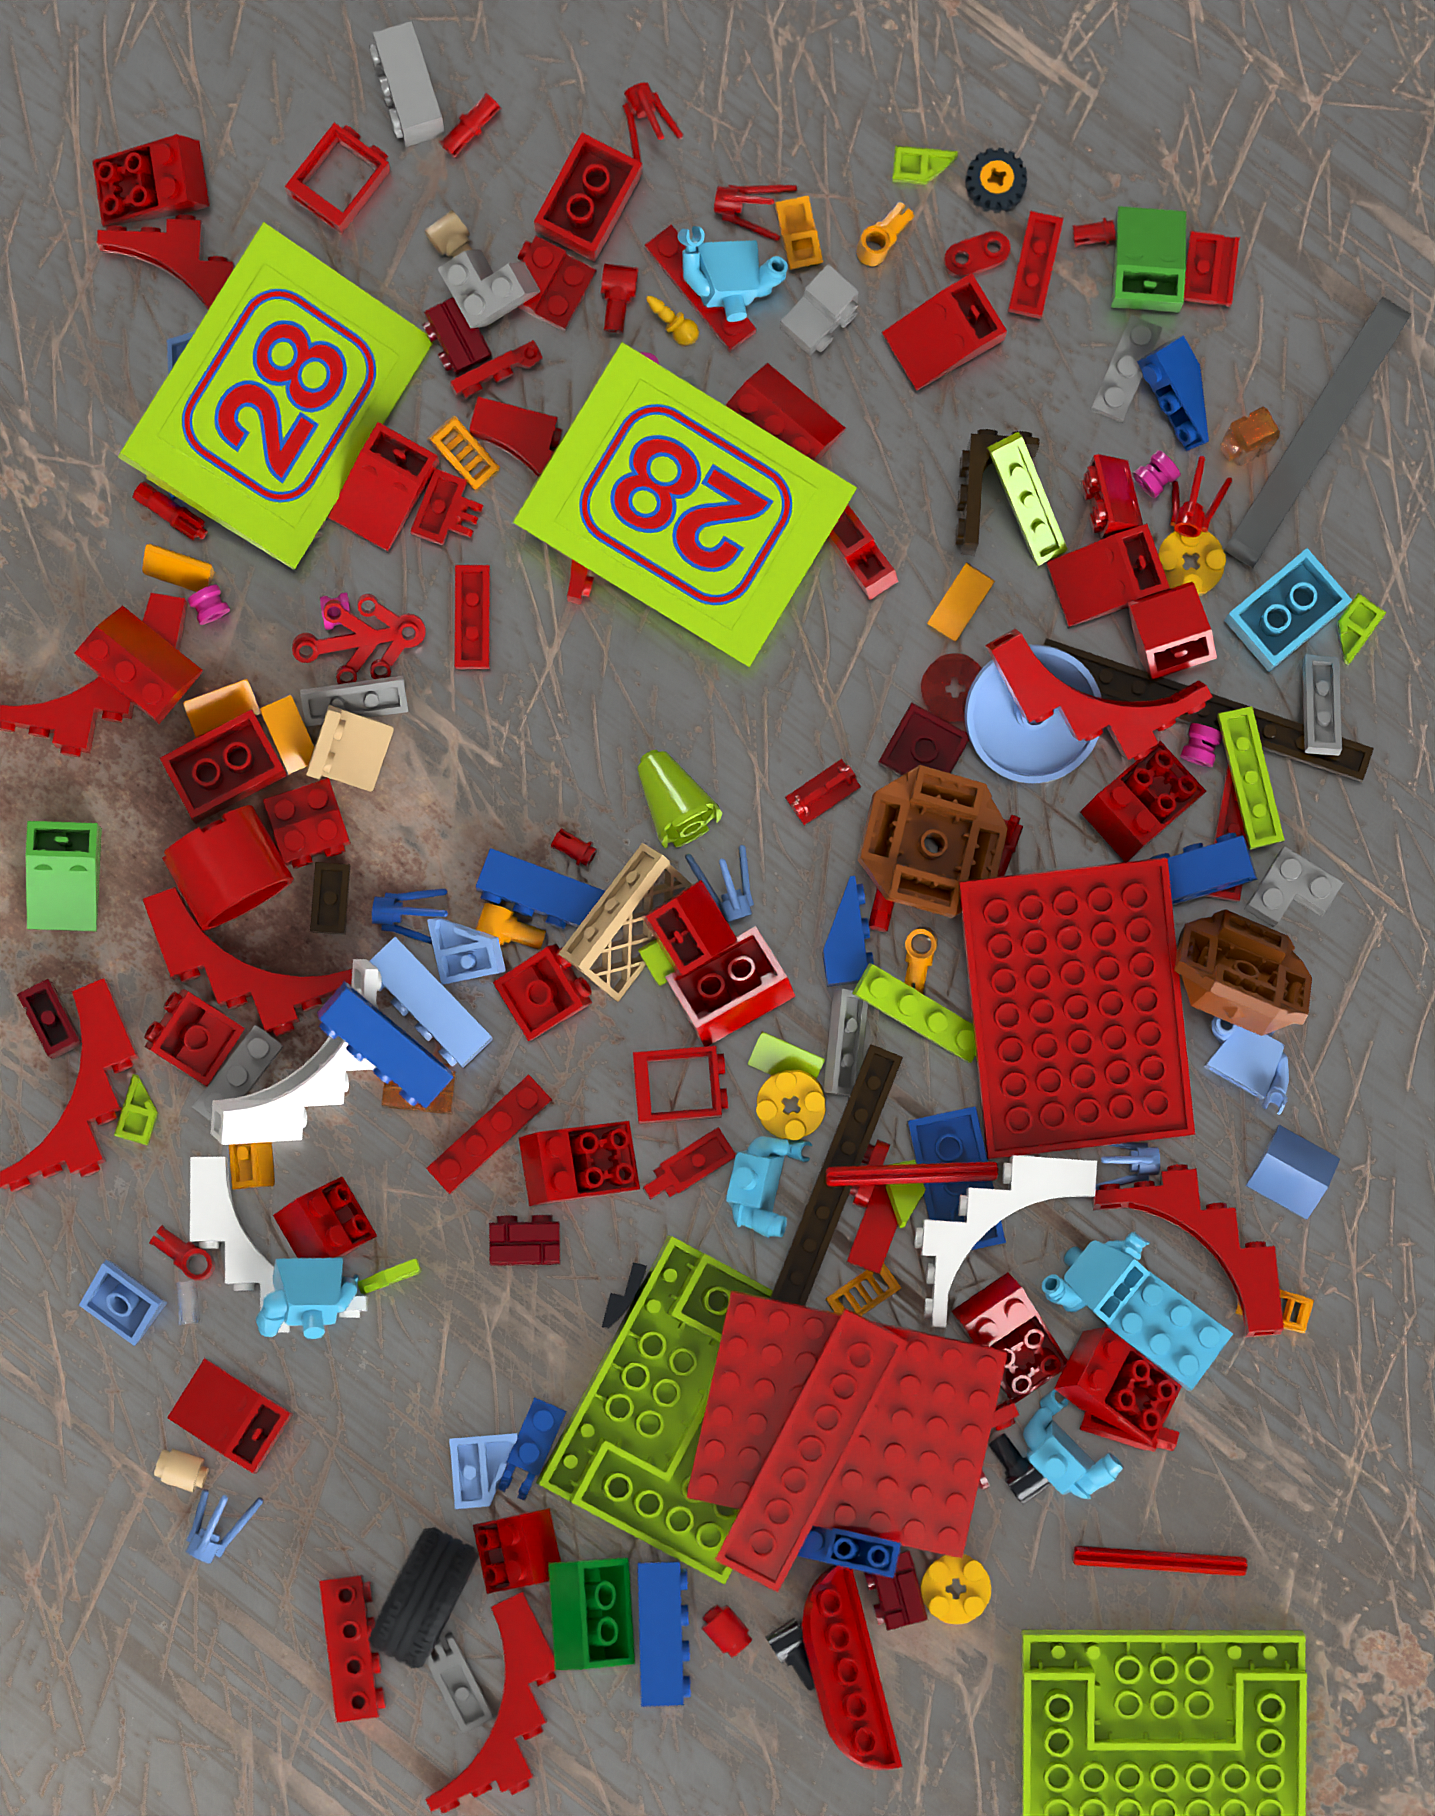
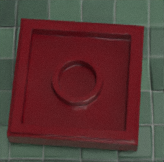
M911 702L878 764L899 776H903L919 765L951 774L969 742L967 732Z

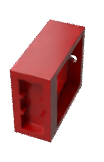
M334 122L284 187L290 198L342 235L391 170L387 161L388 155L375 145L369 148L359 141L361 136L350 126L344 125L342 128ZM337 143L375 169L343 212L306 186L307 182Z
M716 1046L633 1052L638 1124L722 1118V1109H728L727 1088H720L719 1075L725 1074L724 1053L717 1054ZM708 1058L712 1108L652 1113L648 1063Z

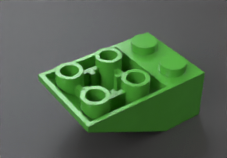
M1118 206L1111 307L1180 312L1184 303L1186 272V211Z
M27 821V929L97 932L102 828L97 823Z

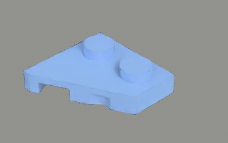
M440 917L427 920L442 985L506 971L498 937Z
M517 1433L450 1439L455 1509L491 1506L508 1464L506 1461L513 1445L516 1444L518 1439Z

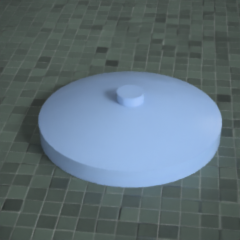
M1029 645L1034 655L1056 678L1081 692L1102 698L1098 685L1089 670L1072 655L1051 646ZM993 660L989 661L981 669L969 689L965 704V726L970 743L986 765L1010 780L1023 783H1043L1061 778L1085 761L1099 738L1098 736L1090 741H1085L1084 739L1078 741L1072 736L1058 708L1053 709L1054 714L1042 722L1036 723L1035 720L1028 722L1022 716Z

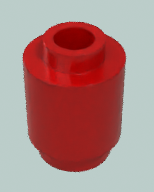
M716 1604L702 1617L705 1623L701 1629L723 1654L727 1652L731 1658L739 1654L753 1640L748 1634L749 1629L728 1605L720 1608Z

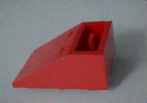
M175 134L92 160L103 227L172 217L210 207L200 140Z
M972 273L943 289L882 332L883 337L916 391L1005 340L1007 334L1005 326Z
M377 422L361 449L328 518L388 552L429 483L435 468L437 469L439 466L438 455Z
M1101 454L1093 455L1090 465L1087 467V472L1084 473V480H1081L1084 499L1091 500L1092 513H1089V521L1093 534L1099 533L1101 540L1116 533L1143 525L1128 460Z
M1148 524L1116 533L1046 562L1068 627L1128 608V602L1170 589Z
M1160 740L1158 744L1152 747L1150 754L1134 762L1100 791L1080 813L1124 862H1128L1207 791Z
M629 1121L541 1131L518 1137L529 1206L640 1190Z
M1009 1272L951 1311L970 1343L1008 1351L1000 1387L1009 1399L1013 1398L1015 1403L1061 1373L1068 1362L1027 1294Z
M1108 1327L1083 1331L1054 1387L1056 1391L1079 1409L1150 1445L1154 1444L1182 1388L1178 1382Z
M204 1358L167 1419L252 1474H256L294 1413Z

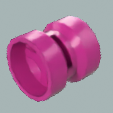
M1160 450L1150 457V462L1146 466H1140L1133 472L1136 482L1152 498L1159 496L1167 483H1173L1181 476L1174 462Z
M1191 723L1188 731L1189 741L1188 744L1183 746L1180 757L1200 766L1213 767L1216 758L1214 750L1221 743V732L1206 725Z

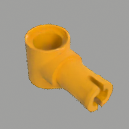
M898 202L882 222H877L863 231L856 248V254L861 263L867 266H877L884 261L888 250L897 241L898 233L914 218V214L909 208L903 213V209L906 207L905 204ZM866 242H876L881 249L872 250L867 246Z
M484 903L476 930L498 937L500 945H503L504 942L510 943L511 940L538 950L541 949L546 930L517 921L518 917L513 916L514 912L509 909Z
M928 927L915 928L905 941V962H908L904 983L912 988L913 983H915V990L924 994L928 966H932L934 952L938 946L936 933ZM925 934L930 938L931 948L929 951L919 952L914 948L912 940L915 935Z

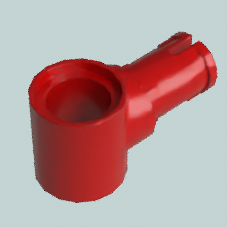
M604 263L601 294H604V300L607 301L604 322L605 332L623 333L627 304L631 303V298H635L638 267Z
M163 1225L159 1227L156 1233L163 1237L165 1241L163 1242L154 1235L151 1238L149 1244L173 1259V1264L181 1269L187 1277L196 1281H203L213 1274L215 1260L209 1252L198 1248L190 1241L185 1243ZM196 1255H203L207 1260V1268L201 1274H193L189 1268L190 1260Z

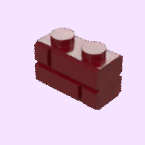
M454 297L424 312L427 322L423 323L422 327L430 342L437 340L442 349V352L437 355L446 372L452 370L457 378L493 359L492 352L480 329L470 328Z
M46 979L17 994L49 1058L53 1060L82 1045V1040L52 981Z
M532 1215V1222H518V1216H497V1223H489L490 1266L561 1265L560 1222L553 1221L552 1215Z
M909 1550L899 1553L894 1578L864 1571L869 1591L875 1589L879 1603L873 1604V1609L878 1625L885 1624L888 1631L928 1620Z

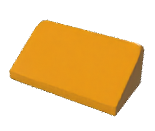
M150 543L146 544L142 567L145 575L195 592L211 585L215 571L210 563Z
M248 679L183 702L196 738L251 709L255 716L261 714Z
M272 1142L228 1144L232 1190L275 1185Z

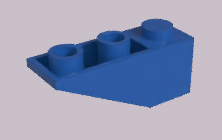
M1183 335L1158 347L1138 360L1137 363L1142 370L1144 379L1149 383L1157 397L1160 408L1172 424L1178 440L1188 451L1207 443L1209 437L1201 367Z
M850 876L822 952L827 987L858 983L868 964H874L872 952H866L864 939L870 938L868 918H861L859 906L865 904L863 883L856 884L855 876Z

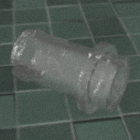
M196 1281L175 1283L176 1290H173V1294L176 1293L178 1325L201 1323L197 1291H201V1287L197 1288Z

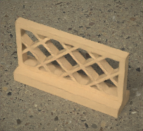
M642 843L558 954L574 965L612 999L619 1002L646 966L640 954L636 958L631 959V945L642 943L643 947L655 940L642 918V915L653 909V895L664 893L665 902L673 897V890L683 887L686 889L693 884L677 871L662 854ZM665 870L664 884L654 886L655 881ZM644 898V911L633 914V910ZM643 920V934L632 936V923ZM623 926V939L612 942V938ZM622 948V961L611 964V951ZM602 953V967L590 970V967ZM621 970V979L612 989L610 987V974Z

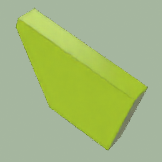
M895 146L892 182L926 185L957 160L958 151Z
M1360 593L1355 596L1337 621L1343 659L1347 665L1351 663L1386 614L1384 610Z
M132 1074L114 1136L148 1146L158 1111L140 1077Z
M910 1160L889 1165L916 1164V1161ZM924 1183L885 1184L900 1228L906 1226L910 1216L923 1197L926 1190Z
M415 1258L359 1281L358 1287L361 1294L365 1295L420 1274L422 1270L418 1259Z

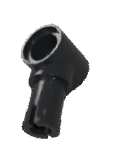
M1005 1433L989 1444V1447L1006 1469L1004 1472L1007 1477L1004 1479L1022 1505L1051 1485L1030 1463L1027 1456L1025 1458L1022 1457Z
M793 1618L765 1638L781 1663L785 1662L787 1666L792 1665L807 1690L811 1691L815 1688L805 1649L803 1630L796 1619Z

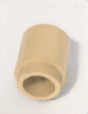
M163 1449L157 1461L154 1476L161 1478L162 1483L194 1492L196 1487L203 1488L209 1468L204 1466L205 1459L176 1449L171 1451Z

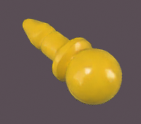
M651 295L647 296L646 300L651 310L657 313L665 323H668L665 330L672 332L673 339L678 344L689 346L698 339L699 328L693 320L684 318L682 312L675 315L668 306H665L662 300Z

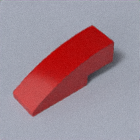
M847 504L827 539L869 600L897 583L898 578L895 569L877 547L872 535Z
M885 1184L875 1185L846 1260L848 1264L877 1275L881 1272L898 1225Z

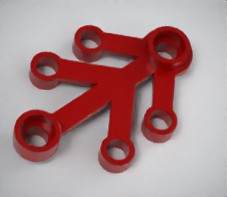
M363 594L357 603L359 613L365 617L374 615L389 626L375 629L344 609L340 601L330 600L326 602L323 608L325 619L330 623L339 622L354 633L324 639H317L311 633H301L293 640L292 652L299 662L310 663L316 660L319 654L357 648L348 662L339 667L336 672L337 683L345 684L357 682L358 671L379 643L392 641L381 659L374 660L370 666V674L373 679L390 677L391 666L404 648L415 647L423 641L426 633L425 624L417 615L406 613L398 616L380 604L374 595ZM370 600L375 605L371 610H365L361 606L362 603ZM335 606L340 609V613L337 616H331L327 612L328 609ZM406 627H412L415 633L407 637L402 634V630ZM308 645L313 651L309 655H303L299 651L300 648ZM377 666H384L387 668V671L383 675H378L374 672V669ZM343 672H350L353 678L349 681H343L340 675Z

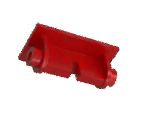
M841 758L787 795L785 799L805 826L861 788L856 780V775L851 767L846 765Z

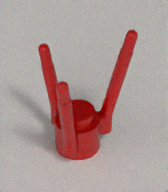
M638 83L624 92L627 103L622 107L627 117L633 159L641 162L634 114L638 118L647 117L657 138L663 140L664 135L654 115L657 109L676 137L679 139L683 137V133L661 103L658 93L652 92L649 83Z
M729 184L728 187L718 186L714 202V213L723 214L722 221L737 224L764 237L779 241L780 236L735 216V214H742L744 203L774 204L773 198L745 194L795 192L798 187L796 185L736 186Z
M1200 456L1198 459L1189 501L1184 502L1181 507L1178 481L1172 483L1173 514L1170 525L1174 526V530L1178 534L1185 537H1197L1201 534V531H1208L1210 521L1233 481L1230 477L1225 480L1205 514L1203 506L1197 503L1205 464L1204 456Z

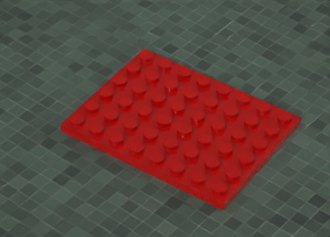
M1168 858L958 881L987 1158L994 1159L1011 1157L1013 1155L1020 1156L1195 1135L1179 973L1174 971L1177 947Z
M731 1290L686 1498L741 1509L841 1314ZM874 1322L907 1339L908 1343L813 1526L831 1530L832 1528L899 1542L903 1546L962 1558L1008 1351Z

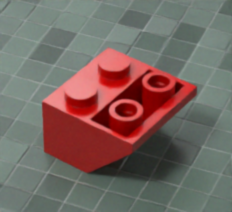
M1193 581L1128 602L1139 660L1151 679L1217 658L1212 630Z
M699 880L642 915V918L678 976H684L737 940L702 880Z
M343 1176L296 1198L273 1215L297 1258H342L377 1237Z
M550 1508L473 1525L487 1594L550 1581L549 1563L561 1562Z

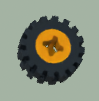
M998 147V150L989 148L986 152L977 154L974 160L972 159L966 173L965 188H967L969 199L972 198L973 204L977 208L981 206L985 212L992 210L994 213H1000L1001 210H1011L1012 206H1016L1020 202L1027 185L1026 167H1023L1021 158L1014 156V152H1005L1004 148Z

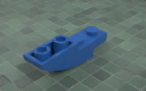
M812 1526L797 1556L894 1578L901 1543L836 1528L831 1530Z

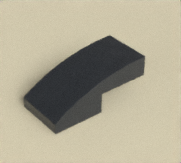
M633 1262L624 1296L610 1293L602 1328L610 1329L631 1305L643 1281L647 1269L646 1265Z

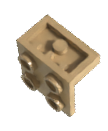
M328 705L306 775L319 780L321 776L363 790L373 791L394 731L393 726Z

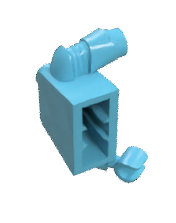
M698 226L692 227L693 237L691 240L689 238V229L683 228L678 233L679 242L686 246V249L682 251L684 281L701 297L705 306L724 307L726 318L730 322L745 319L747 317L746 305L751 304L755 297L767 296L771 293L772 287L786 279L788 265L781 257L774 256L759 267L757 240L702 243L704 231Z
M757 1137L752 1141L747 1150L737 1152L726 1201L732 1208L733 1220L738 1227L745 1225L768 1238L771 1236L782 1237L784 1235L787 1218L772 1212L784 1156L787 1155L789 1158L803 1162L809 1161L810 1158L802 1156L801 1151L805 1145L812 1146L811 1142L801 1139L789 1140L788 1142V1140L780 1138Z
M1131 1232L1125 1240H1113L1105 1244L1094 1240L1088 1244L1084 1251L1079 1247H1072L1064 1257L1065 1264L1070 1267L1064 1275V1280L1057 1275H1049L1042 1283V1290L1049 1301L1063 1305L1067 1312H1077L1088 1306L1105 1323L1110 1325L1150 1274L1136 1260L1141 1258L1142 1248L1150 1242L1137 1233Z
M343 1258L276 1259L272 1278L275 1291L266 1295L263 1300L264 1306L256 1316L259 1333L265 1337H273L278 1333L284 1321L289 1326L303 1325V1334L306 1338L317 1339L322 1337L325 1333L324 1325L334 1324L337 1313L345 1311L356 1295L359 1276L344 1277L342 1275Z
M1054 1389L1040 1400L1041 1408L1036 1411L1024 1428L1023 1438L1027 1444V1459L1060 1493L1066 1494L1071 1492L1082 1499H1091L1093 1492L1115 1481L1119 1472L1124 1467L1110 1452L1095 1463L1052 1419V1416L1068 1405V1399L1065 1398L1058 1403L1054 1396L1057 1391Z

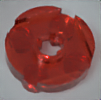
M959 653L946 654L936 659L925 671L920 685L921 698L928 711L949 723L965 722L967 695L974 679L982 669L981 666L971 657ZM953 679L958 680V684L965 687V691L960 692L957 698L952 697V694L945 690V686H950Z

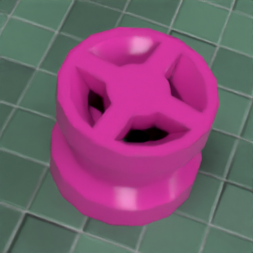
M217 584L203 588L187 599L190 606L198 612L197 620L200 625L213 622L230 611L227 602H223L220 598L221 590Z
M347 592L340 593L336 598L320 597L326 631L333 630L336 625L342 624L339 622L330 623L325 619L323 613L324 605L330 600H338L343 604L344 609L351 613ZM333 606L327 612L331 616H337L340 613V609Z

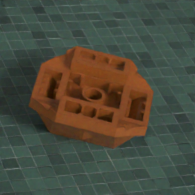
M919 765L873 793L857 860L886 900L953 918L961 913L958 881L997 877L1008 828L991 798L992 795L986 783ZM925 838L933 839L937 843V853L929 852L924 845Z
M1226 909L1214 913L1212 917L1200 918L1184 925L1179 935L1174 971L1181 974L1192 1007L1260 1036L1291 1024L1303 1025L1309 1015L1312 977L1304 962L1293 952L1295 947L1289 936Z

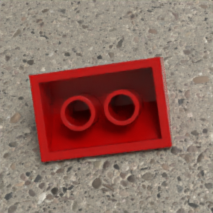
M768 362L748 378L725 404L728 408L816 462L821 459L846 430V427Z
M123 605L98 624L74 652L82 663L158 724L162 722L203 672L200 667Z
M756 926L737 936L736 941L684 976H678L676 972H673L665 977L704 1047L711 1045L796 997L787 975Z

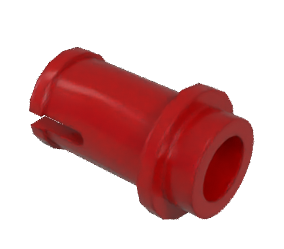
M1106 217L1102 218V222L1072 225L1075 247L1105 242L1108 245L1110 241L1116 240L1113 220H1106Z
M563 828L559 830L551 844V848L557 849L576 860V865L579 867L581 865L588 867L597 853V849L593 847V842L589 841L586 843Z

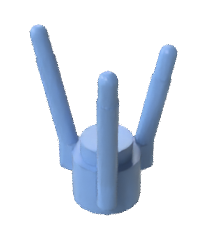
M744 845L739 846L743 895L741 889L735 890L726 860L723 858L719 860L728 892L721 895L723 902L719 900L692 855L686 854L685 858L698 880H702L727 923L752 915L750 906L754 905L750 893L748 862Z
M1134 1142L1109 1145L1134 1151H1130L1129 1156H1103L1101 1161L1103 1163L1129 1164L1130 1172H1136V1174L1096 1184L1095 1191L1099 1190L1100 1185L1120 1184L1121 1186L1137 1181H1149V1175H1159V1148L1148 1147V1143Z
M207 1489L202 1490L193 1526L186 1541L190 1542L186 1553L208 1564H211L214 1556L221 1558L228 1544L263 1503L262 1498H258L219 1543L220 1536L213 1531L224 1510L228 1497L226 1495L221 1497L207 1528L201 1527L200 1529L209 1494Z

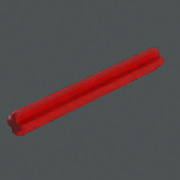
M996 1162L829 1167L826 1169L825 1179L828 1186L994 1181L998 1179V1165Z
M1075 1546L1073 1549V1563L1075 1565L1245 1576L1247 1573V1559L1245 1557Z

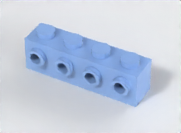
M396 937L369 961L378 968L381 974V988L379 991L386 988L394 996L390 1003L403 1016L410 1013L418 1021L414 1028L427 1041L434 1038L442 1046L438 1053L452 1067L458 1063L464 1068L493 1040L492 1036Z

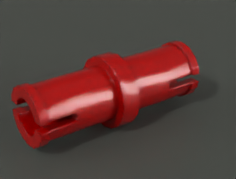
M485 93L481 100L466 115L462 113L458 118L460 122L443 140H440L439 144L455 158L474 136H480L482 133L481 128L502 109L501 106L490 95Z

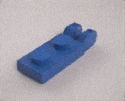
M534 1397L517 1436L516 1444L513 1445L506 1461L508 1466L498 1486L499 1490L505 1492L509 1488L516 1467L528 1471V1475L518 1491V1498L526 1500L536 1475L539 1476L567 1411Z

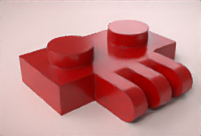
M435 468L410 533L443 546L449 530L471 538L474 531L462 526V522L476 525L479 518L466 513L467 509L481 513L483 505L462 497L468 483L467 480Z

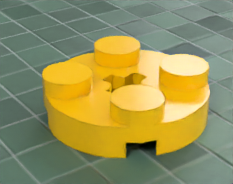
M1174 531L1165 538L1158 550L1170 589L1193 581L1198 595H1204L1218 584L1224 573L1226 555L1224 554L1223 547L1217 538L1208 531H1201V534L1197 537H1185ZM1185 554L1189 556L1196 555L1199 558L1197 564L1200 567L1197 570L1192 567L1188 570L1184 569L1185 560L1182 556Z
M791 1069L777 1072L771 1075L759 1090L756 1107L757 1116L760 1118L762 1125L771 1134L779 1138L799 1140L810 1135L819 1127L825 1116L826 1098L823 1088L815 1077L805 1071ZM793 1096H796L799 1099L797 1105L801 1109L798 1112L793 1110L790 1113L786 1112L782 1099L784 1097L791 1099Z
M963 1554L962 1558L943 1555L926 1569L921 1579L920 1590L923 1602L933 1616L945 1623L964 1624L983 1613L990 1600L991 1582L982 1564L970 1556ZM955 1578L959 1579L961 1585L966 1586V1591L960 1593L959 1599H953L952 1593L946 1592V1585H952V1579Z

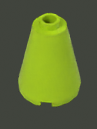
M651 750L640 758L641 763L638 765L637 771L658 840L664 848L668 849V843L671 842L676 848L696 840L710 830L707 824L713 818L716 823L721 819L722 811L719 805L666 751Z

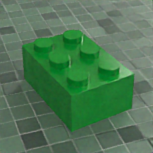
M629 1558L549 1563L555 1670H587L634 1665L635 1650Z

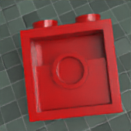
M535 236L532 243L527 240L524 242L517 259L525 262L541 292L517 308L566 332L596 276L597 270L567 255L566 250Z
M329 778L263 799L281 857L287 866L292 864L293 869L301 868L313 863L312 857L324 853L326 858L334 857L346 852L345 846L351 845Z
M557 944L545 947L493 982L528 1041L534 1040L558 1023L567 1020L592 1004L589 995L592 994L589 983L583 977L577 978L571 968L572 964L558 954L563 947L559 948Z
M182 988L179 994L174 991L166 1000L163 1009L167 1013L161 1022L154 1021L147 1029L144 1038L148 1042L144 1047L207 1087L245 1028Z

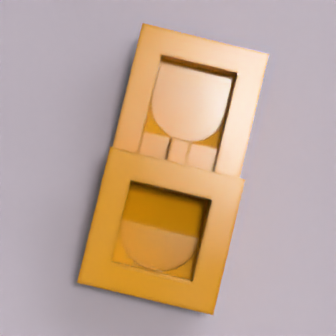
M809 195L774 202L789 270L823 263Z
M966 562L927 624L956 642L990 591L995 580Z
M292 695L259 708L288 774H293L308 767L314 745Z

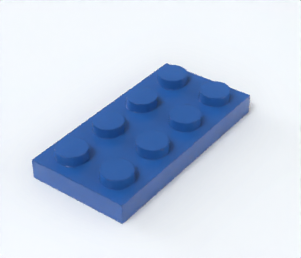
M976 1106L907 1121L916 1164L988 1162ZM993 1181L924 1183L926 1190L923 1196L928 1219L964 1222L965 1216H959L960 1195H966L967 1188L994 1189ZM998 1222L989 1229L970 1251L1006 1243L1002 1222Z

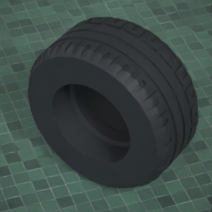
M435 1527L424 1528L402 1567L368 1638L372 1648L379 1652L383 1651L385 1655L390 1658L394 1657V1660L400 1663L404 1662L405 1665L412 1669L423 1667L476 1564L479 1555L475 1548L467 1543L463 1544L462 1540L454 1539L452 1535L446 1532L443 1534L441 1530Z

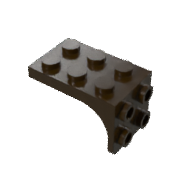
M980 429L977 430V434L971 433L967 450H962V457H960L959 477L965 478V484H960V491H958L957 511L963 512V518H958V524H956L955 545H961V555L975 556L979 544L982 476L984 471L993 463L987 447L1008 437L998 435L996 430ZM1012 432V434L1019 432L1024 439L1030 457L1035 458L1040 439L1032 437L1030 432Z

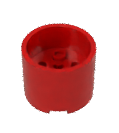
M252 805L242 806L221 816L223 821L218 819L203 828L198 827L164 851L166 856L162 857L202 930L213 929L244 915L280 893L294 880Z

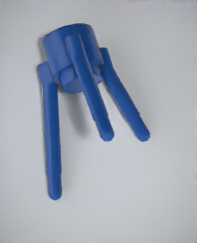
M432 889L399 894L385 893V897L375 896L372 907V924L382 925V931L395 932L432 944L430 936L396 925L395 922L401 923L403 915L446 917L448 912L446 910L403 907V902L397 901L443 896L448 891L447 889Z

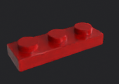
M1030 211L1008 312L1041 319L1064 218Z
M455 565V669H490V565Z

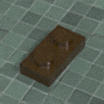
M315 862L310 932L346 934L350 864Z

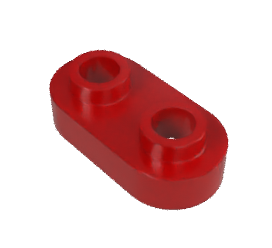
M989 231L960 241L947 249L944 257V267L949 275L958 279H962L971 273L976 275L999 267L1009 257L1011 250L1010 242L1003 233L998 231ZM997 243L1000 250L995 253L990 252L987 245ZM958 254H964L967 256L968 261L960 264L956 261L955 257Z
M877 1139L875 1145L869 1143L862 1163L867 1166L883 1165L891 1144ZM853 1185L849 1193L850 1196L855 1197L853 1204L866 1209L875 1185Z

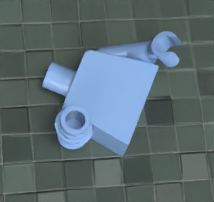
M1214 1016L1212 1032L1221 1045L1204 1067L1260 1100L1265 1098L1262 1104L1263 1109L1266 1110L1269 1103H1275L1279 1108L1277 1114H1281L1287 1103L1286 1091L1289 1083L1288 1057L1283 1052L1284 1044L1272 1038L1275 1031L1260 1036Z

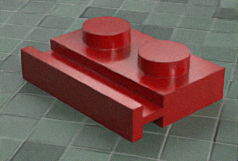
M1190 231L1186 257L1184 301L1231 306L1240 237L1232 238L1225 237V235Z

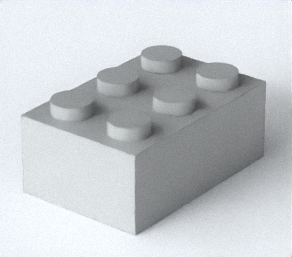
M410 21L373 32L375 44L369 45L371 58L376 74L383 73L384 75L379 77L386 106L393 105L394 107L389 109L396 138L403 137L405 145L408 147L445 136L442 115L413 22Z

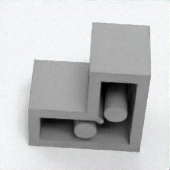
M481 249L464 251L438 268L470 328L490 325L541 292L525 262L508 263L493 273Z
M827 264L807 285L804 297L780 321V329L809 356L816 349L822 352L834 338L831 333L839 325L843 328L846 327L856 316L857 312L855 310L858 307L859 291L831 265Z
M1284 846L1279 851L1244 910L1272 927L1279 923L1292 900L1322 916L1330 907L1344 882Z

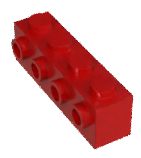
M363 1575L320 1580L319 1585L336 1723L377 1718L380 1716V1709L386 1708L384 1688H377L375 1674L381 1673L379 1652H373L372 1646L368 1641L376 1622L375 1616L368 1617L367 1603L373 1602L371 1582H364Z

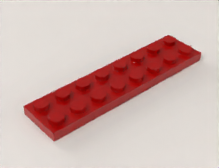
M844 1308L715 1557L716 1561L776 1592L779 1591L908 1343L907 1339Z

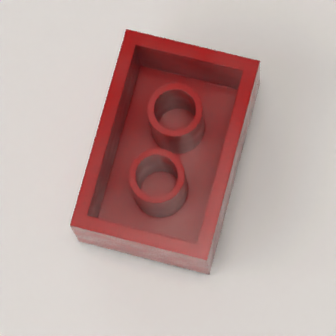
M581 132L534 220L535 232L596 262L643 174V163Z
M252 709L160 757L167 774L195 824L287 776Z

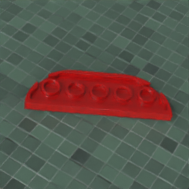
M833 1565L825 1570L812 1585L805 1601L802 1618L805 1649L825 1726L829 1736L840 1751L856 1764L872 1770L901 1768L903 1766L853 1569Z

